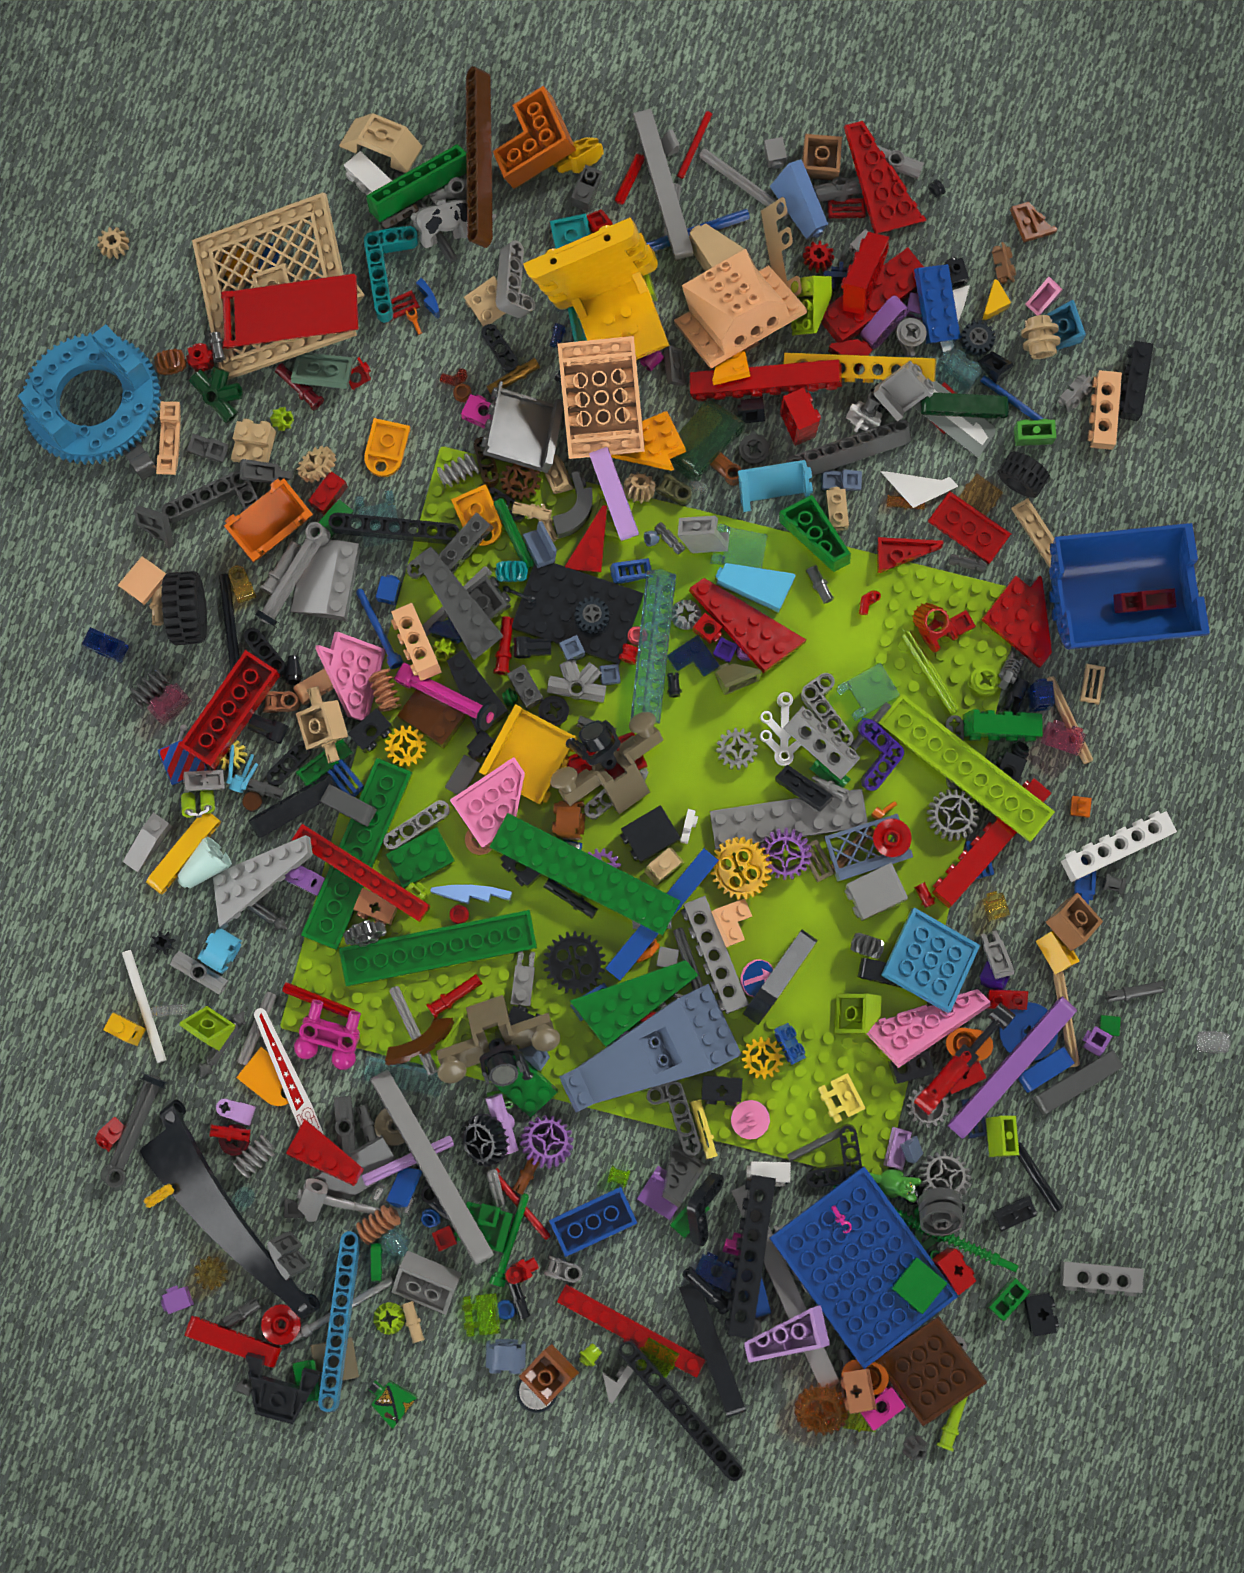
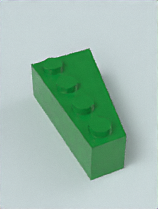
M813 495L779 511V522L833 572L850 564V551Z
M973 709L963 714L964 737L969 738L970 741H980L981 738H988V741H999V738H1006L1008 742L1018 741V739H1025V742H1035L1036 739L1043 736L1042 713L1018 712L1016 715H1013L1011 711H1004L995 714V710L980 712L979 709Z

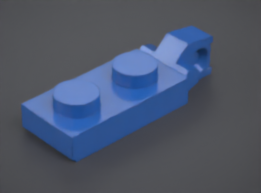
M1082 856L1081 862L1084 865H1088L1087 858ZM1096 871L1075 880L1074 894L1078 892L1088 905L1089 900H1093L1095 895Z

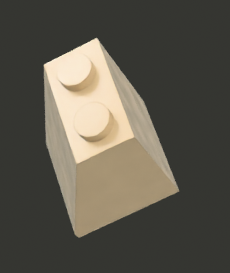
M706 223L702 226H695L689 235L693 254L705 272L744 250L743 247Z

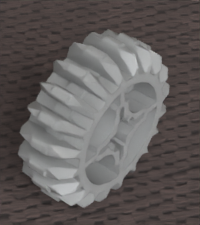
M947 789L946 796L943 792H940V798L934 796L933 801L935 803H929V807L933 810H927V814L932 815L927 818V821L934 822L930 825V829L937 828L934 832L935 835L940 831L942 832L941 839H944L947 834L948 841L953 839V835L956 841H959L960 834L965 839L967 837L966 832L972 834L973 830L971 827H977V823L974 821L979 820V816L974 814L978 813L979 809L972 808L976 805V802H969L972 798L971 796L964 798V791L958 795V789H955L952 795L950 789ZM945 801H956L951 808L940 806ZM961 804L967 810L968 819L960 811ZM955 810L957 817L950 822L951 818L948 813ZM938 812L945 817V826L939 821ZM955 822L966 824L965 827L958 830L950 829Z
M942 1151L941 1156L938 1152H935L934 1156L929 1155L927 1157V1161L923 1160V1167H920L918 1170L921 1173L918 1175V1178L922 1181L919 1187H925L923 1192L937 1188L935 1186L952 1189V1181L959 1177V1187L954 1190L960 1194L962 1199V1195L967 1194V1188L971 1185L968 1182L971 1180V1176L967 1175L970 1168H964L966 1161L960 1163V1156H957L956 1159L953 1158V1152H950L949 1156H946L945 1151ZM936 1165L937 1175H934L933 1178H930V1169ZM946 1165L952 1167L953 1170L948 1169V1168L946 1167ZM942 1175H944V1177L947 1176L948 1179H947V1180H944V1179L941 1178V1176H942Z

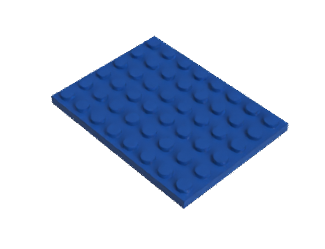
M865 1166L769 1237L817 1306L821 1305L823 1314L863 1369L959 1297ZM835 1205L839 1213L845 1216L844 1221L851 1223L852 1229L849 1233H843V1231L848 1230V1224L841 1225L840 1222H836L835 1219L837 1217L831 1209L832 1206ZM915 1257H918L947 1282V1285L923 1314L918 1312L891 1288Z

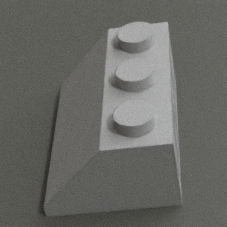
M407 1251L399 1267L391 1293L446 1315L462 1273Z

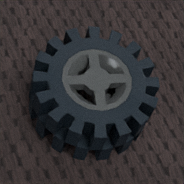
M978 320L977 323L976 321H972L971 324L968 323L961 334L960 343L962 344V349H966L967 354L969 352L972 353L971 356L977 355V357H981V354L986 355L992 349L996 336H994L995 331H992L993 327L991 325L988 327L987 322L981 323L982 320Z
M584 598V601H580L575 609V620L578 627H581L584 632L588 631L590 634L591 632L595 634L599 630H604L603 628L607 626L609 621L608 606L605 605L603 600L600 601V598Z

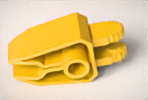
M583 138L574 141L573 144L576 151L553 166L557 167L558 172L562 174L570 170L573 173H580L585 165L591 166L601 158L604 153L602 143H599L597 138Z

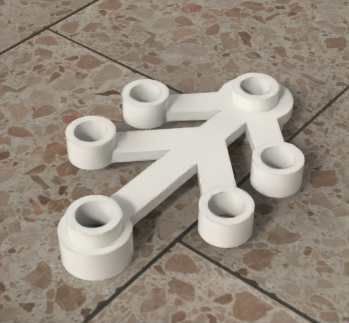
M788 692L781 693L777 698V704L781 707V727L772 719L771 712L764 711L760 715V720L766 723L780 738L779 746L772 739V733L769 730H764L760 733V740L766 742L775 752V761L781 766L789 765L793 761V753L801 746L796 740L788 747V739L791 735L783 729L789 722V706L793 703V697ZM784 696L788 697L789 702H784L782 698ZM763 715H769V720H764ZM763 733H767L769 735V739H764L762 736ZM786 753L787 759H783L781 754Z

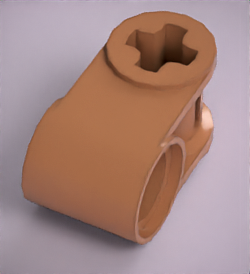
M269 691L265 697L263 712L296 711L300 707L301 702L293 692ZM291 697L295 698V702L287 706V700Z

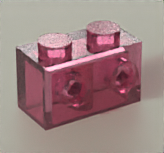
M175 683L174 685L167 686L159 698H153L149 702L147 709L162 725H165L192 700Z
M1055 719L1053 723L1048 721L1041 743L1080 756L1087 734L1082 733L1083 729L1073 725L1071 729L1064 727V722Z

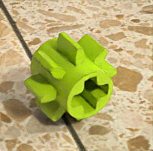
M279 407V409L273 410V414L270 417L272 427H278V431H285V429L291 428V424L294 421L291 414L292 411H286V407Z
M442 638L441 642L436 640L433 645L436 659L444 662L453 657L457 649L451 640Z
M412 882L405 889L423 901L427 896L424 892L426 887L419 882L416 885Z

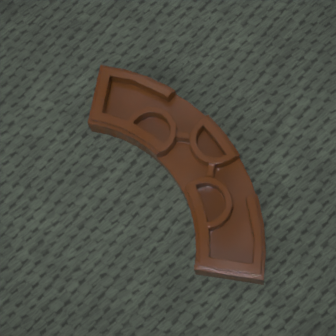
M453 1018L433 1019L431 1026L418 1038L402 1045L388 1047L385 1057L386 1065L411 1061L410 1058L419 1054L423 1056L436 1048L435 1045L441 1039L444 1040L450 1033L454 1024Z

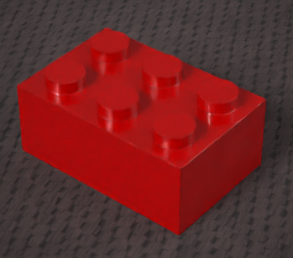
M805 388L783 396L780 415L795 446L816 437L821 419L819 411L813 408L811 394L809 392L806 393Z

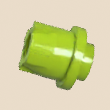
M592 1343L584 1351L579 1352V1360L586 1367L589 1365L594 1367V1362L602 1352Z

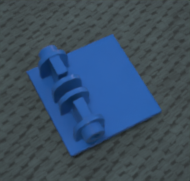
M789 1023L774 1029V1036L778 1043L782 1041V1044L779 1046L784 1045L785 1047L782 1052L787 1051L784 1053L787 1062L793 1065L806 1058L804 1055L805 1049L802 1044L798 1043L795 1029Z

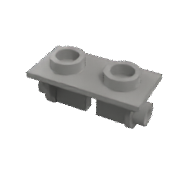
M1083 374L1078 376L1070 385V388L1074 391L1066 389L1059 397L1058 404L1062 407L1066 405L1068 413L1079 405L1080 400L1085 395L1091 392V376L1086 377Z

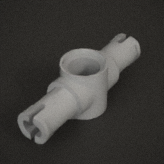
M453 178L445 188L430 193L433 203L442 199H465L467 196L466 178ZM462 187L460 191H454L455 188Z

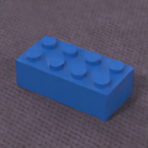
M621 1187L549 1220L565 1257L637 1224Z

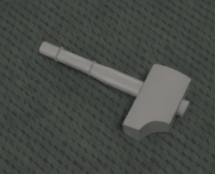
M306 1179L303 1189H299L297 1192V1198H299L297 1209L305 1215L308 1222L317 1220L323 1204L373 1214L374 1216L375 1210L381 1211V1208H377V1206L373 1207L356 1203V1201L352 1202L327 1195L328 1184L318 1179Z

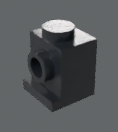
M763 395L759 396V398L741 400V405H737L738 416H742L743 424L765 422Z
M481 730L467 745L469 750L467 754L475 761L480 760L481 757L485 758L489 754L490 747L493 746L495 740Z

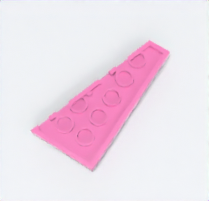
M976 989L958 995L949 1013L934 1005L928 1007L924 1005L898 1013L897 1016L889 1019H878V1022L866 1034L899 1068L990 1007V1001Z

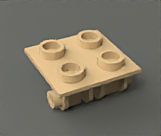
M494 276L464 296L466 305L472 309L483 327L487 324H492L506 314L499 310L496 305L497 280Z

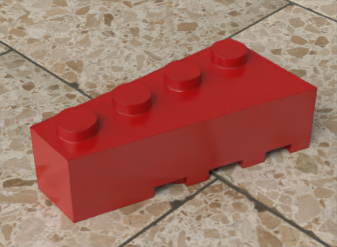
M868 232L865 239H861L860 250L855 252L853 265H849L847 277H844L842 280L841 288L844 289V311L865 315L867 310L866 301L870 302L873 285L876 286L879 270H882L888 254L889 236Z

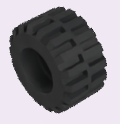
M1015 451L1008 454L997 471L998 476L1005 485L1013 491L1030 498L1038 497L1050 478L1048 471L1037 460L1024 453Z

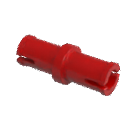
M211 1124L209 1137L225 1138L227 1141L233 1139L249 1142L251 1129L233 1128L232 1125L224 1127Z

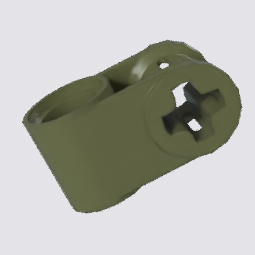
M664 474L662 483L659 487H656L655 491L679 505H688L692 499L690 487L673 476ZM681 492L688 494L686 498H680L678 495Z

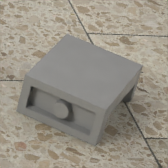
M910 360L877 384L873 395L896 421H899L903 418L904 412L926 396L929 398L933 396L934 384L929 378L926 379L920 367L916 364L914 365Z
M716 516L679 518L678 537L691 553L728 551L729 534L727 532L720 533L717 530L718 518Z

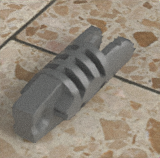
M1014 651L1009 653L999 673L1001 681L998 687L1003 690L1006 689L1009 683L1014 684L1026 659L1023 656L1019 660L1014 659Z

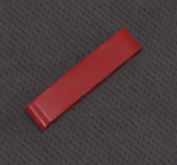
M196 1316L190 1317L184 1333L185 1336L246 1358L248 1352L265 1356L264 1365L275 1368L282 1350L281 1347L276 1345L273 1347V1344L259 1339L255 1340L254 1337L240 1332L237 1333L235 1330L221 1325L218 1326V1324L205 1319L199 1320L200 1318Z

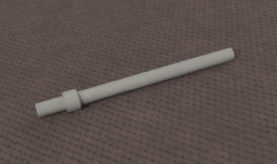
M390 1276L353 1298L352 1308L394 1284L393 1278ZM330 1313L310 1325L302 1326L299 1334L290 1344L292 1345L303 1337L311 1336L313 1331L329 1323Z

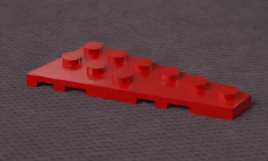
M705 578L689 589L694 598L716 622L723 626V630L763 674L806 642L805 638Z

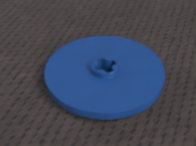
M1028 1002L1027 1010L1009 1009L1016 1015L1015 1018L1004 1030L999 1027L1001 1043L1009 1054L1027 1035L1024 1033L1027 1026H1030L1031 1030L1046 1014L1048 1010L1045 1007ZM1058 1033L1033 1061L1045 1057L1052 1051L1057 1042Z

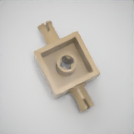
M319 686L309 688L307 692L312 706L296 713L306 750L324 747L328 763L339 761L340 758L335 744L337 741L348 737L338 700L323 702Z

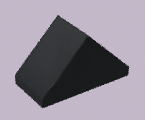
M993 351L977 361L995 383L1007 376L1014 366L1011 361Z

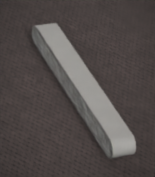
M652 109L633 113L634 122L674 259L679 260L693 256L692 245Z

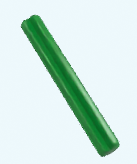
M500 498L494 502V506L520 561L525 562L527 568H531L534 562L504 499Z

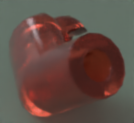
M459 369L457 374L453 376L442 373L440 382L457 386L467 380V371Z

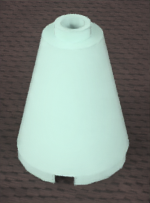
M210 837L202 839L178 873L179 884L184 888H192L228 869L232 865L226 852L223 855L219 850L221 846Z

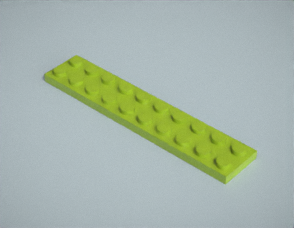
M902 694L878 722L888 733L1030 843L1054 815V810Z

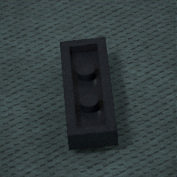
M786 765L775 777L777 783L819 812L832 800L831 794L789 765Z

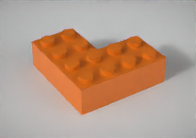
M544 86L512 105L524 132L493 151L504 179L513 189L576 151L554 98Z

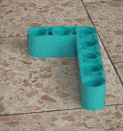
M413 226L368 232L364 237L374 307L378 320L383 323L390 322L393 318L384 254L417 247L419 238L417 230ZM407 236H414L411 239H406ZM389 239H395L393 242H388ZM371 242H377L375 245H369ZM373 259H380L377 262H372ZM378 275L382 276L380 279H375ZM380 292L385 293L383 296H378ZM383 309L388 310L386 313H380Z

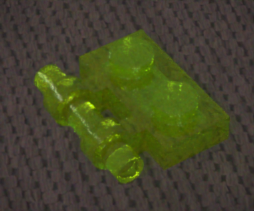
M496 1293L475 1295L476 1303L472 1304L471 1296H463L462 1311L465 1314V1323L463 1324L467 1337L475 1336L474 1328H479V1336L501 1333ZM477 1309L478 1321L473 1322L472 1310Z

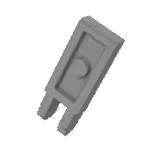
M997 930L992 931L994 942L990 943L985 933L980 934L983 948L995 979L1014 975V968Z
M519 951L517 965H515L511 1004L530 1007L535 972V952L529 954V967L522 966L524 953Z

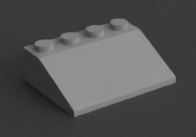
M329 540L326 545L319 546L296 583L291 612L347 622L361 550L358 543Z

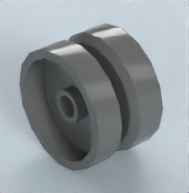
M939 1187L929 1189L919 1196V1221L924 1232L935 1236L951 1235L962 1228L964 1218L962 1200L958 1192L950 1188Z

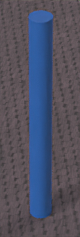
M984 375L980 382L998 395L1008 397L1009 403L1032 420L1044 419Z

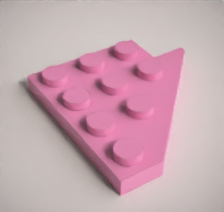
M334 632L330 649L321 645H316L315 649L347 717L362 721L370 714L374 699L373 693L376 691L371 689L373 683H370L368 679L374 672L381 670L386 651L381 647L354 637Z
M514 757L450 799L482 848L493 841L507 813L517 817L525 772Z

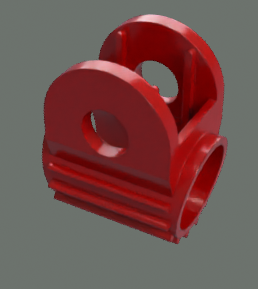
M921 603L914 610V615H912L913 622L918 627L919 633L932 652L936 653L941 648L937 642L939 638L946 635V637L955 641L958 639V633L953 623L949 620L947 611L934 604ZM934 611V618L929 625H927L928 615Z

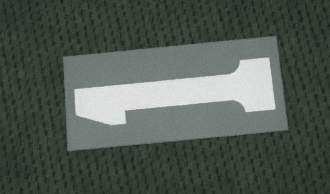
M937 381L933 382L934 392L951 393ZM919 401L914 406V408L921 413V405ZM924 415L978 458L995 435V427L984 418Z

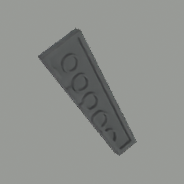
M432 547L416 558L473 660L477 659L504 637Z

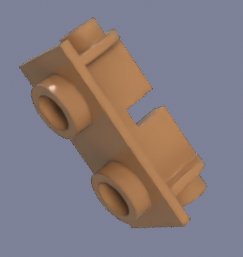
M1002 242V248L995 246L992 251L994 264H1002V266L995 267L997 280L1000 281V284L1006 283L1007 279L1015 282L1016 270L1010 261L1012 251L1010 247H1007Z

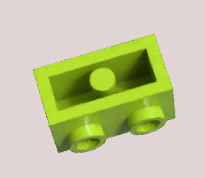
M1016 1116L986 1118L989 1157L1019 1155Z

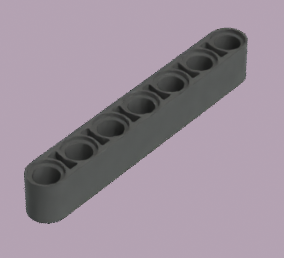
M907 420L894 421L793 455L786 460V463L805 460L807 467H811L813 476L909 443L911 441L909 422Z

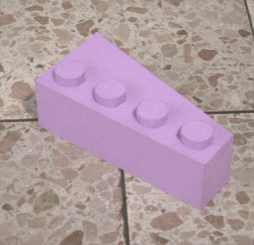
M821 1305L812 1307L744 1342L748 1363L829 1346Z

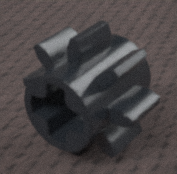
M159 931V936H152L154 944L151 947L157 948V954L162 950L165 955H168L167 950L175 949L172 947V943L176 940L169 938L171 933L167 932L164 936ZM162 939L167 941V943L164 944L165 947L159 945V943L162 942Z

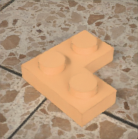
M745 899L711 911L726 947L745 940L738 922L752 917Z

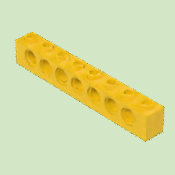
M784 353V364L839 359L840 363H843L846 367L845 372L842 373L844 382H855V378L863 379L864 383H874V379H882V382L893 373L892 369L895 365L902 367L910 360L914 365L916 364L921 368L922 374L926 379L929 378L934 382L936 375V358ZM859 363L864 366V372L860 375L855 372V366ZM877 364L883 367L881 375H876L873 371L874 366Z

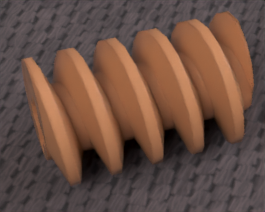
M390 669L374 672L368 679L370 683H373L371 689L376 690L373 695L378 697L375 701L376 704H381L378 707V710L381 712L390 711L401 706V704H396L400 698L393 697L397 690H391L395 683L388 682L393 677L386 676Z
M383 1205L381 1206V1211L375 1210V1216L369 1214V1220L364 1218L362 1223H356L358 1234L365 1244L370 1245V1243L375 1242L376 1239L382 1237L383 1234L388 1233L389 1230L394 1229L395 1226L401 1223L399 1214L393 1207L387 1208Z

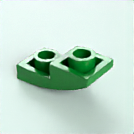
M339 499L318 523L329 530L331 539L336 534L331 531L329 526L331 514H353L354 511ZM335 520L333 522V525L335 527H339L342 525L343 522L341 520Z

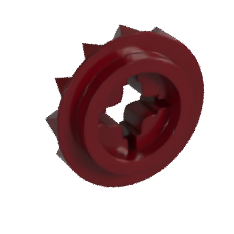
M231 1124L233 1128L246 1129L239 1124ZM219 1138V1145L226 1154L236 1156L241 1155L242 1151H246L251 1141L250 1139L249 1142L238 1140L237 1148L234 1143L227 1144L229 1142L227 1139Z

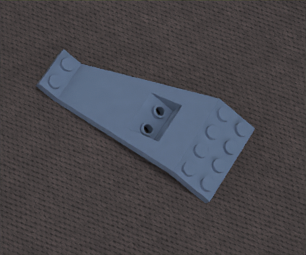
M709 984L674 1000L577 1068L559 1076L575 1112H578L595 1103L711 1071L742 1054Z

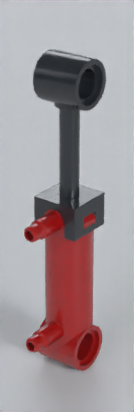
M1000 1003L989 1015V1018L992 1020L990 1025L970 1047L965 1044L962 1045L955 1053V1056L915 1099L914 1103L927 1115H930L979 1059V1056L976 1054L977 1050L998 1027L1004 1030L1016 1015Z

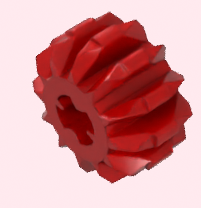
M820 240L818 245H816L812 241L811 247H805L806 252L803 253L804 265H809V271L816 268L815 272L818 273L819 268H821L824 272L827 269L826 267L832 266L831 261L834 260V255H832L833 248H828V242L821 245L822 242Z

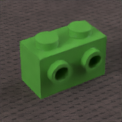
M1025 419L1017 421L1014 427L1015 446L1053 444L1056 439L1055 420L1039 419L1030 421Z

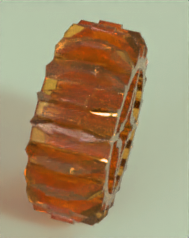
M818 1383L815 1388L811 1384L809 1390L804 1388L803 1393H799L798 1400L795 1401L796 1408L794 1413L797 1416L796 1420L801 1422L802 1428L807 1427L808 1433L814 1431L815 1436H817L818 1432L822 1433L823 1437L826 1435V1432H829L831 1435L834 1433V1430L839 1432L840 1426H844L845 1420L848 1418V1410H846L844 1402L846 1397H842L841 1391L836 1392L835 1386L829 1389L828 1384L825 1387H821V1384Z

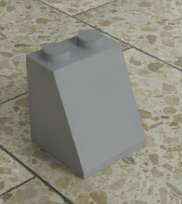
M892 863L846 885L847 889L844 890L848 900H852L855 905L853 911L856 917H860L862 921L899 905L908 899Z

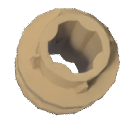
M1038 315L1025 321L1026 328L1021 331V336L1029 340L1023 343V349L1029 351L1033 359H1044L1057 353L1056 346L1061 343L1060 337L1054 335L1059 330L1058 325L1052 323V319L1048 315Z

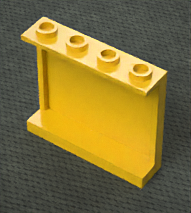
M515 704L479 772L486 776L514 757L525 772L521 795L542 806L543 802L547 803L551 796L549 791L552 787L550 783L552 775L558 769L567 766L569 762L567 757L570 751L574 752L571 748L566 747V741L569 738L577 740V737Z

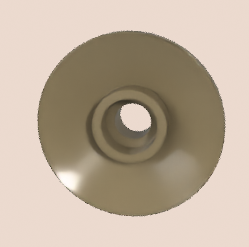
M386 1108L383 1109L375 1120L376 1135L378 1137L382 1135L388 1145L396 1146L405 1143L398 1129L393 1130L391 1128L394 1122Z

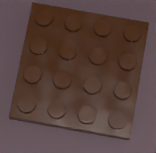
M939 1316L875 1360L876 1363L881 1364L886 1369L889 1381L922 1426H925L987 1383L984 1376Z

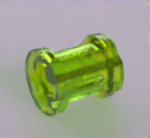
M612 1165L607 1183L615 1182L622 1184L626 1188L630 1170L623 1171L616 1169Z

